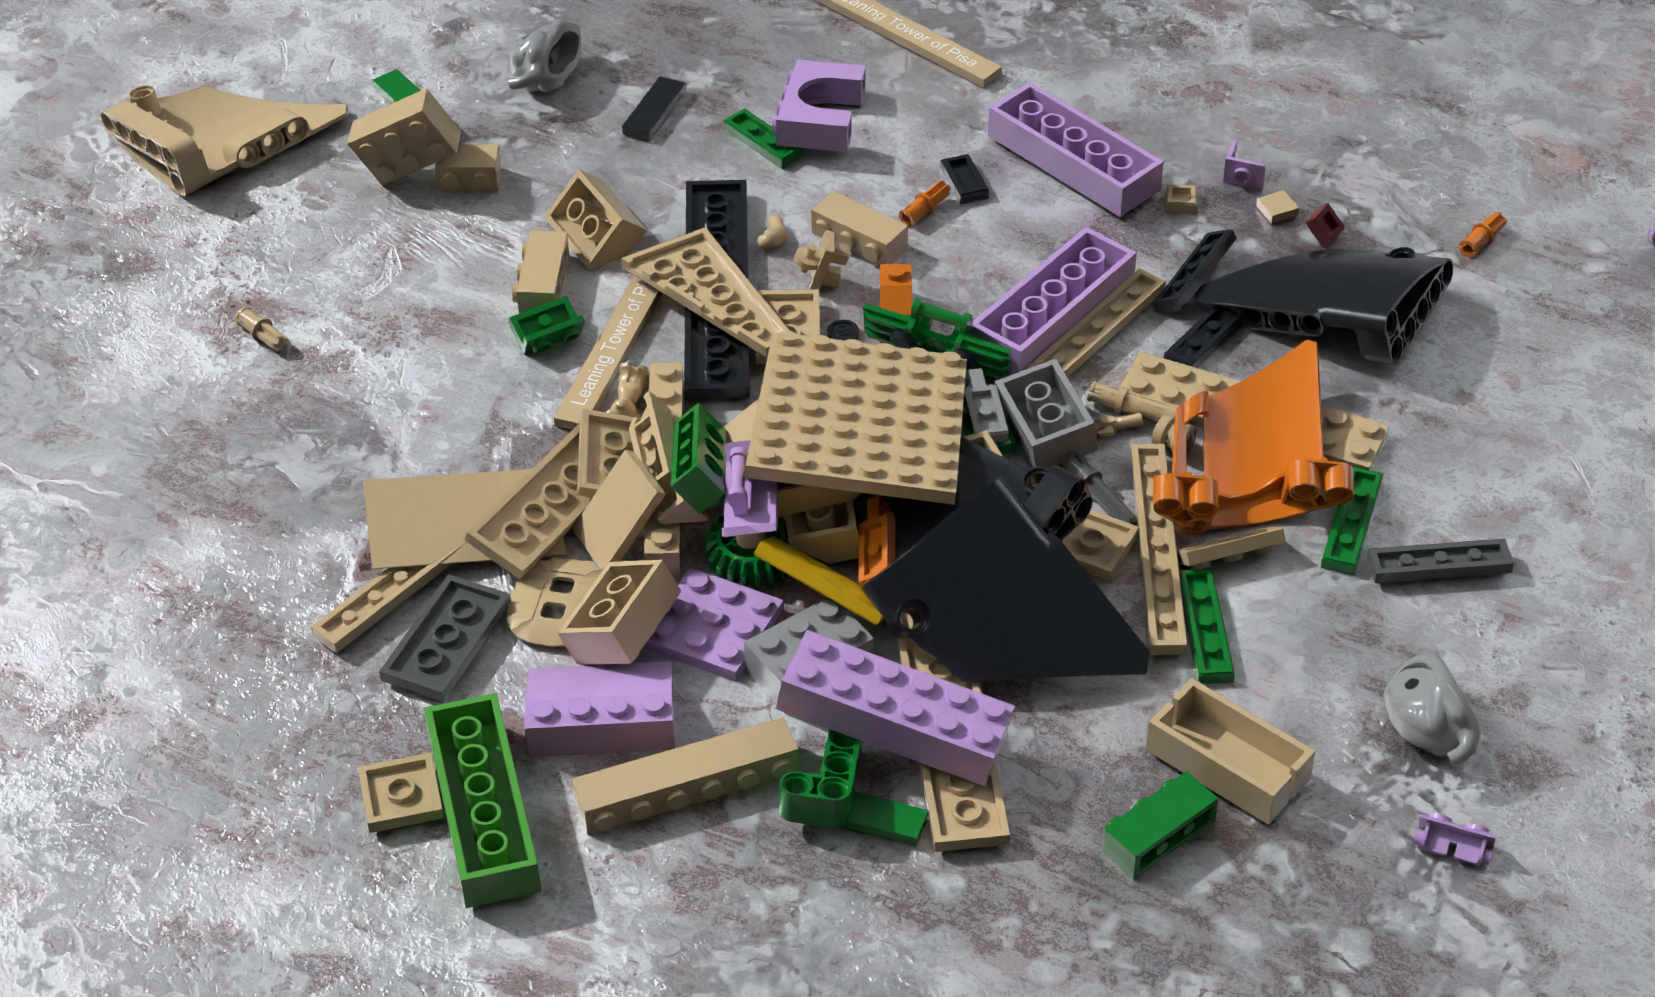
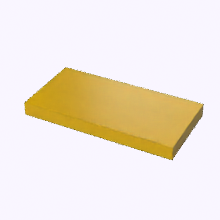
M774 535L758 544L754 554L763 561L874 625H878L885 619L860 589L862 586Z

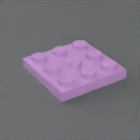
M690 567L678 584L681 593L643 648L736 682L745 669L744 642L773 627L784 610V600Z

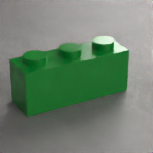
M1187 771L1176 779L1171 778L1148 798H1141L1130 811L1121 817L1112 818L1106 824L1103 830L1102 852L1134 880L1213 824L1216 820L1218 797Z

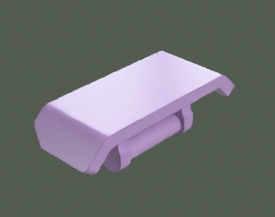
M750 440L729 442L725 445L726 479L722 537L773 532L778 529V482L744 478Z

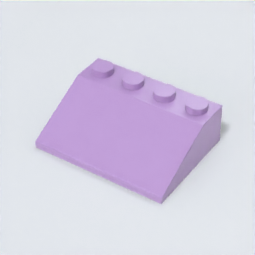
M672 661L529 669L524 719L528 757L675 749Z

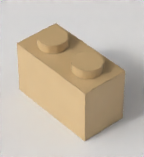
M459 144L457 154L435 163L438 190L498 191L502 170L499 144Z

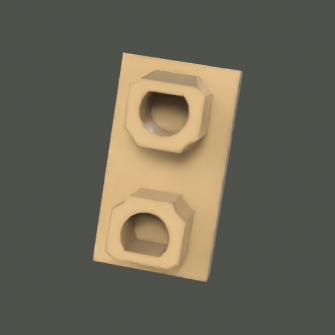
M825 230L818 250L814 244L797 249L794 259L800 266L799 270L803 273H807L809 270V275L812 277L809 289H820L821 285L837 288L841 276V267L832 266L830 262L845 266L850 255V245L836 242L835 232Z

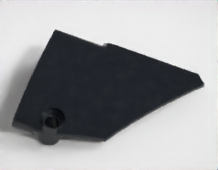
M1409 247L1396 248L1389 253L1326 249L1281 257L1238 270L1201 285L1193 297L1198 305L1237 309L1242 323L1255 330L1319 336L1327 326L1351 328L1356 331L1360 353L1364 355L1367 361L1397 364L1451 283L1454 268L1450 258L1415 255V251Z
M1001 476L976 492L860 588L879 613L887 620V629L892 636L898 639H909L961 682L1147 674L1150 657L1148 648L1056 535L1045 532ZM904 612L911 616L913 620L912 629L903 626L900 618L901 613Z

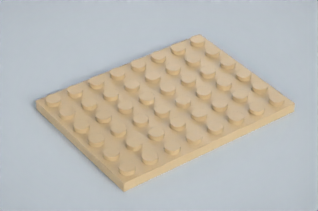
M773 331L745 465L744 478L954 505L967 359H962L955 352L937 353L918 347L906 349L894 347L887 343L875 345L862 343L856 339L844 341L830 339L824 335L805 336L797 335L792 331Z

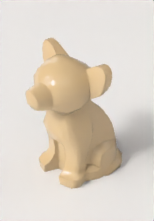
M622 362L618 384L619 399L614 401L606 413L641 418L635 405L641 399L644 391L649 388L650 372L648 367L640 364L639 367H634L628 362Z

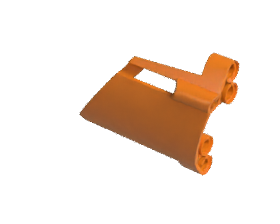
M1305 340L1277 361L1241 382L1210 396L1209 392L1202 391L1176 408L1172 473H1163L1158 476L1155 474L1153 477V509L1157 514L1180 525L1183 534L1196 535L1207 529L1243 528L1283 521L1316 510L1343 505L1354 498L1353 466L1344 462L1327 461V458L1324 457L1317 342ZM1199 415H1203L1204 474L1202 476L1192 475V472H1187L1186 424Z

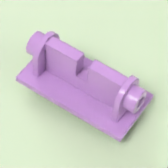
M1430 813L1429 816L1420 815L1419 828L1425 830L1417 829L1413 844L1420 846V850L1446 857L1449 844L1457 846L1454 855L1455 860L1480 867L1481 863L1489 865L1492 850L1485 849V847L1493 849L1497 835L1489 833L1490 830L1488 828L1473 823L1467 824V827L1452 823L1450 817L1439 813Z

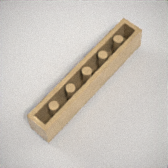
M781 717L572 778L574 802L587 835L608 831L613 827L633 821H642L650 816L671 810H679L687 805L716 799L721 795L741 789H750L758 784L781 779L786 773L799 772V748L785 718Z

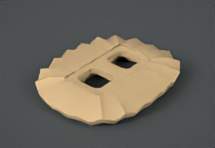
M554 556L547 561L539 560L521 579L517 580L515 589L511 592V602L508 604L506 619L512 633L520 640L536 646L550 648L566 647L558 632L603 571V568H597L591 561H578L574 558L563 559ZM556 580L574 583L570 593L552 592L550 590L553 582ZM548 605L565 608L563 617L560 619L545 618L541 615L544 607Z

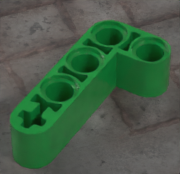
M829 729L820 774L790 772L782 776L779 787V815L789 822L823 827H840L847 823L851 811L863 741Z

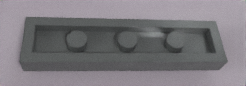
M1505 538L1369 548L1367 554V561L1374 583L1512 573L1514 566Z

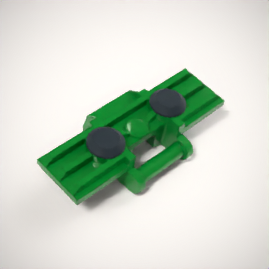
M917 297L913 302L911 315H903L866 303L863 307L864 332L868 338L891 344L898 348L911 349L918 347L929 352H955L962 359H967L966 369L968 370L982 368L984 375L997 379L1010 376L1011 349L976 338L970 334L973 326L971 314L965 313L961 315L926 304L924 299ZM933 320L955 326L951 335L946 336L932 331Z

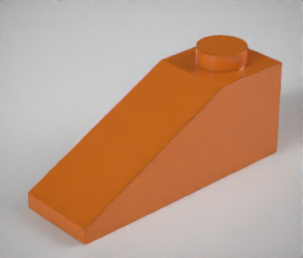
M880 264V308L903 315H911V264Z

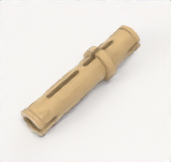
M1093 381L1090 386L1089 392L1092 393L1088 394L1087 401L1114 408L1116 413L1121 414L1123 411L1131 414L1141 413L1142 417L1156 422L1164 414L1175 418L1177 407L1129 393L1127 388L1122 387L1119 390Z

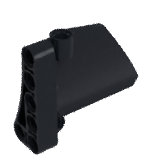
M961 436L954 505L893 497L895 559L976 492L999 476L1005 480L1045 532L1056 535L1061 541L1087 518L1092 508L1093 499L1083 478L1059 466H1053L1049 470L1041 466L1028 470Z

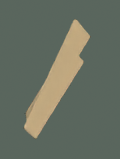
M648 391L643 397L646 400L647 407L641 419L633 418L629 426V432L635 454L666 493L657 506L658 521L662 524L707 521L710 518L706 509L699 514L671 487L674 422L666 403Z

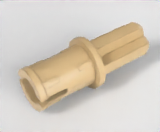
M242 307L236 313L235 318L237 320L235 322L249 331L255 341L262 340L276 351L283 350L284 345L288 343L287 337L273 327L270 319L260 317L251 308Z

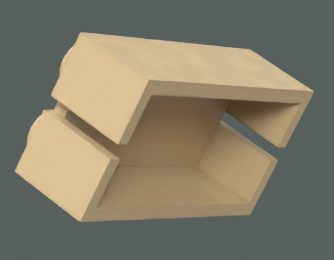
M1193 678L1172 697V704L1167 702L1148 723L1146 750L1183 773L1189 772L1201 784L1268 825L1286 807L1289 798L1293 799L1311 779L1316 752L1314 749Z

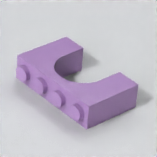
M797 59L794 70H789L787 85L783 87L782 100L778 101L777 116L774 115L772 119V133L776 134V145L847 152L852 137V111L818 108L811 105L835 103L861 106L866 91V66Z

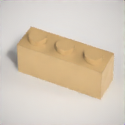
M832 191L811 209L812 234L822 238L825 230L835 232L836 242L850 245V252L879 266L880 264H892L908 249V225L835 191Z
M530 230L528 243L523 242L522 244L523 263H518L517 266L518 284L514 283L512 288V300L518 303L519 313L561 298L570 256L567 231Z

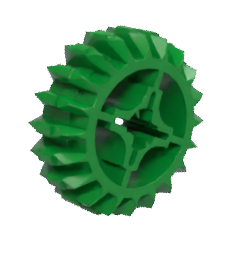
M719 516L718 522L711 524V529L705 538V558L707 563H709L711 573H716L719 578L728 579V581L736 584L741 583L745 587L755 585L757 589H759L761 583H767L772 586L774 578L784 579L786 573L755 556L754 552L757 547L750 549L742 548L737 544L735 536L722 537L724 516ZM784 517L778 518L777 531L766 532V539L774 535L789 544Z

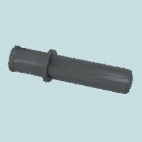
M1076 453L1075 456L1072 454L1065 460L1063 464L1064 469L1085 480L1092 498L1108 516L1133 525L1137 524V518L1102 481L1103 475L1101 472L1091 468L1080 453Z

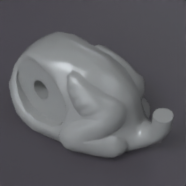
M557 19L546 29L536 30L530 35L521 37L510 50L509 69L515 78L509 79V88L511 90L524 88L528 91H542L546 93L563 87L565 78L572 73L580 60L581 32L578 25L563 19Z
M1423 651L1405 662L1390 679L1384 692L1386 709L1391 724L1407 742L1439 757L1448 756L1453 767L1465 762L1475 753L1481 740V732L1473 711L1453 675L1440 656L1433 652Z

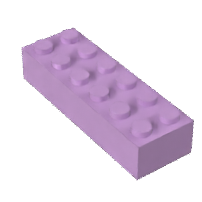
M1031 82L989 107V137L1119 217H1122L1161 190L1164 161Z
M1085 227L973 321L970 334L976 338L1011 349L1010 375L1026 370L1031 363L1135 272L1137 252Z
M806 630L782 678L776 709L982 786H986L1007 735L1015 708L1014 705L809 630Z

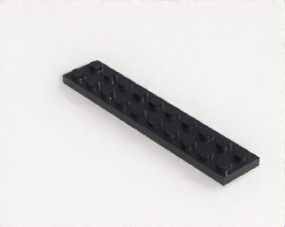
M747 179L686 181V234L706 228L748 279ZM685 307V399L750 397L749 346Z

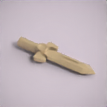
M1141 413L1116 418L1105 415L1093 418L1096 433H1098L1099 437L1114 436L1117 430L1143 426Z

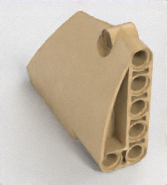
M144 85L136 87L129 92L130 102L124 100L102 111L100 116L106 130L135 161L164 185L181 196H186L239 167L251 168L347 116L348 107L347 104H305L263 100L223 92L206 86L176 95L157 98L154 87Z

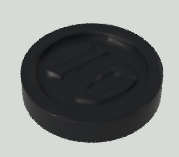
M836 320L828 326L827 337L844 341L848 339L857 340L859 338V327L850 320Z

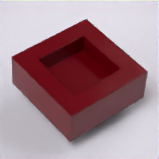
M1329 203L1319 206L1305 222L1321 247L1331 244L1345 228Z

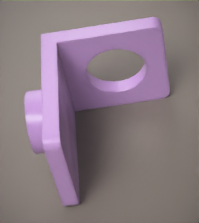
M1233 139L1225 158L1223 182L1262 190L1266 165L1236 158L1238 140Z

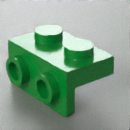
M567 296L511 316L508 320V324L524 355L533 351L536 354L544 352L552 344L562 340L564 343L575 340L582 333L585 323L582 315L577 317Z

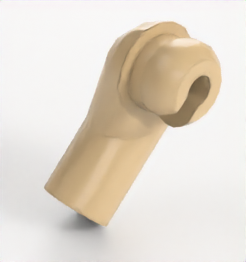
M773 215L768 219L769 229L765 230L764 234L758 238V244L764 251H769L772 247L777 248L787 240V231L779 215Z

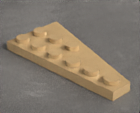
M706 228L621 258L622 268L765 357H768L773 331H790Z

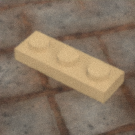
M1267 527L1176 550L1178 564L1190 566L1191 570L1210 567L1212 560L1220 558L1223 559V562L1240 560L1244 558V552L1254 550L1255 554L1275 551L1276 544L1286 542L1284 529Z

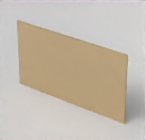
M532 469L362 480L372 569L427 566L433 564L466 542L467 532ZM564 536L543 557L565 556ZM466 542L440 564L493 560Z

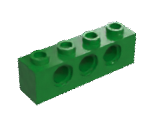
M700 403L674 422L671 487L699 514L707 507H715L725 495L726 428Z

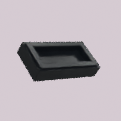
M969 154L940 160V168L960 204L989 198V189Z

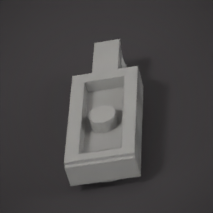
M982 368L969 370V387L964 389V403L972 434L987 430L994 443L1008 441V427L997 386L993 384L986 385Z

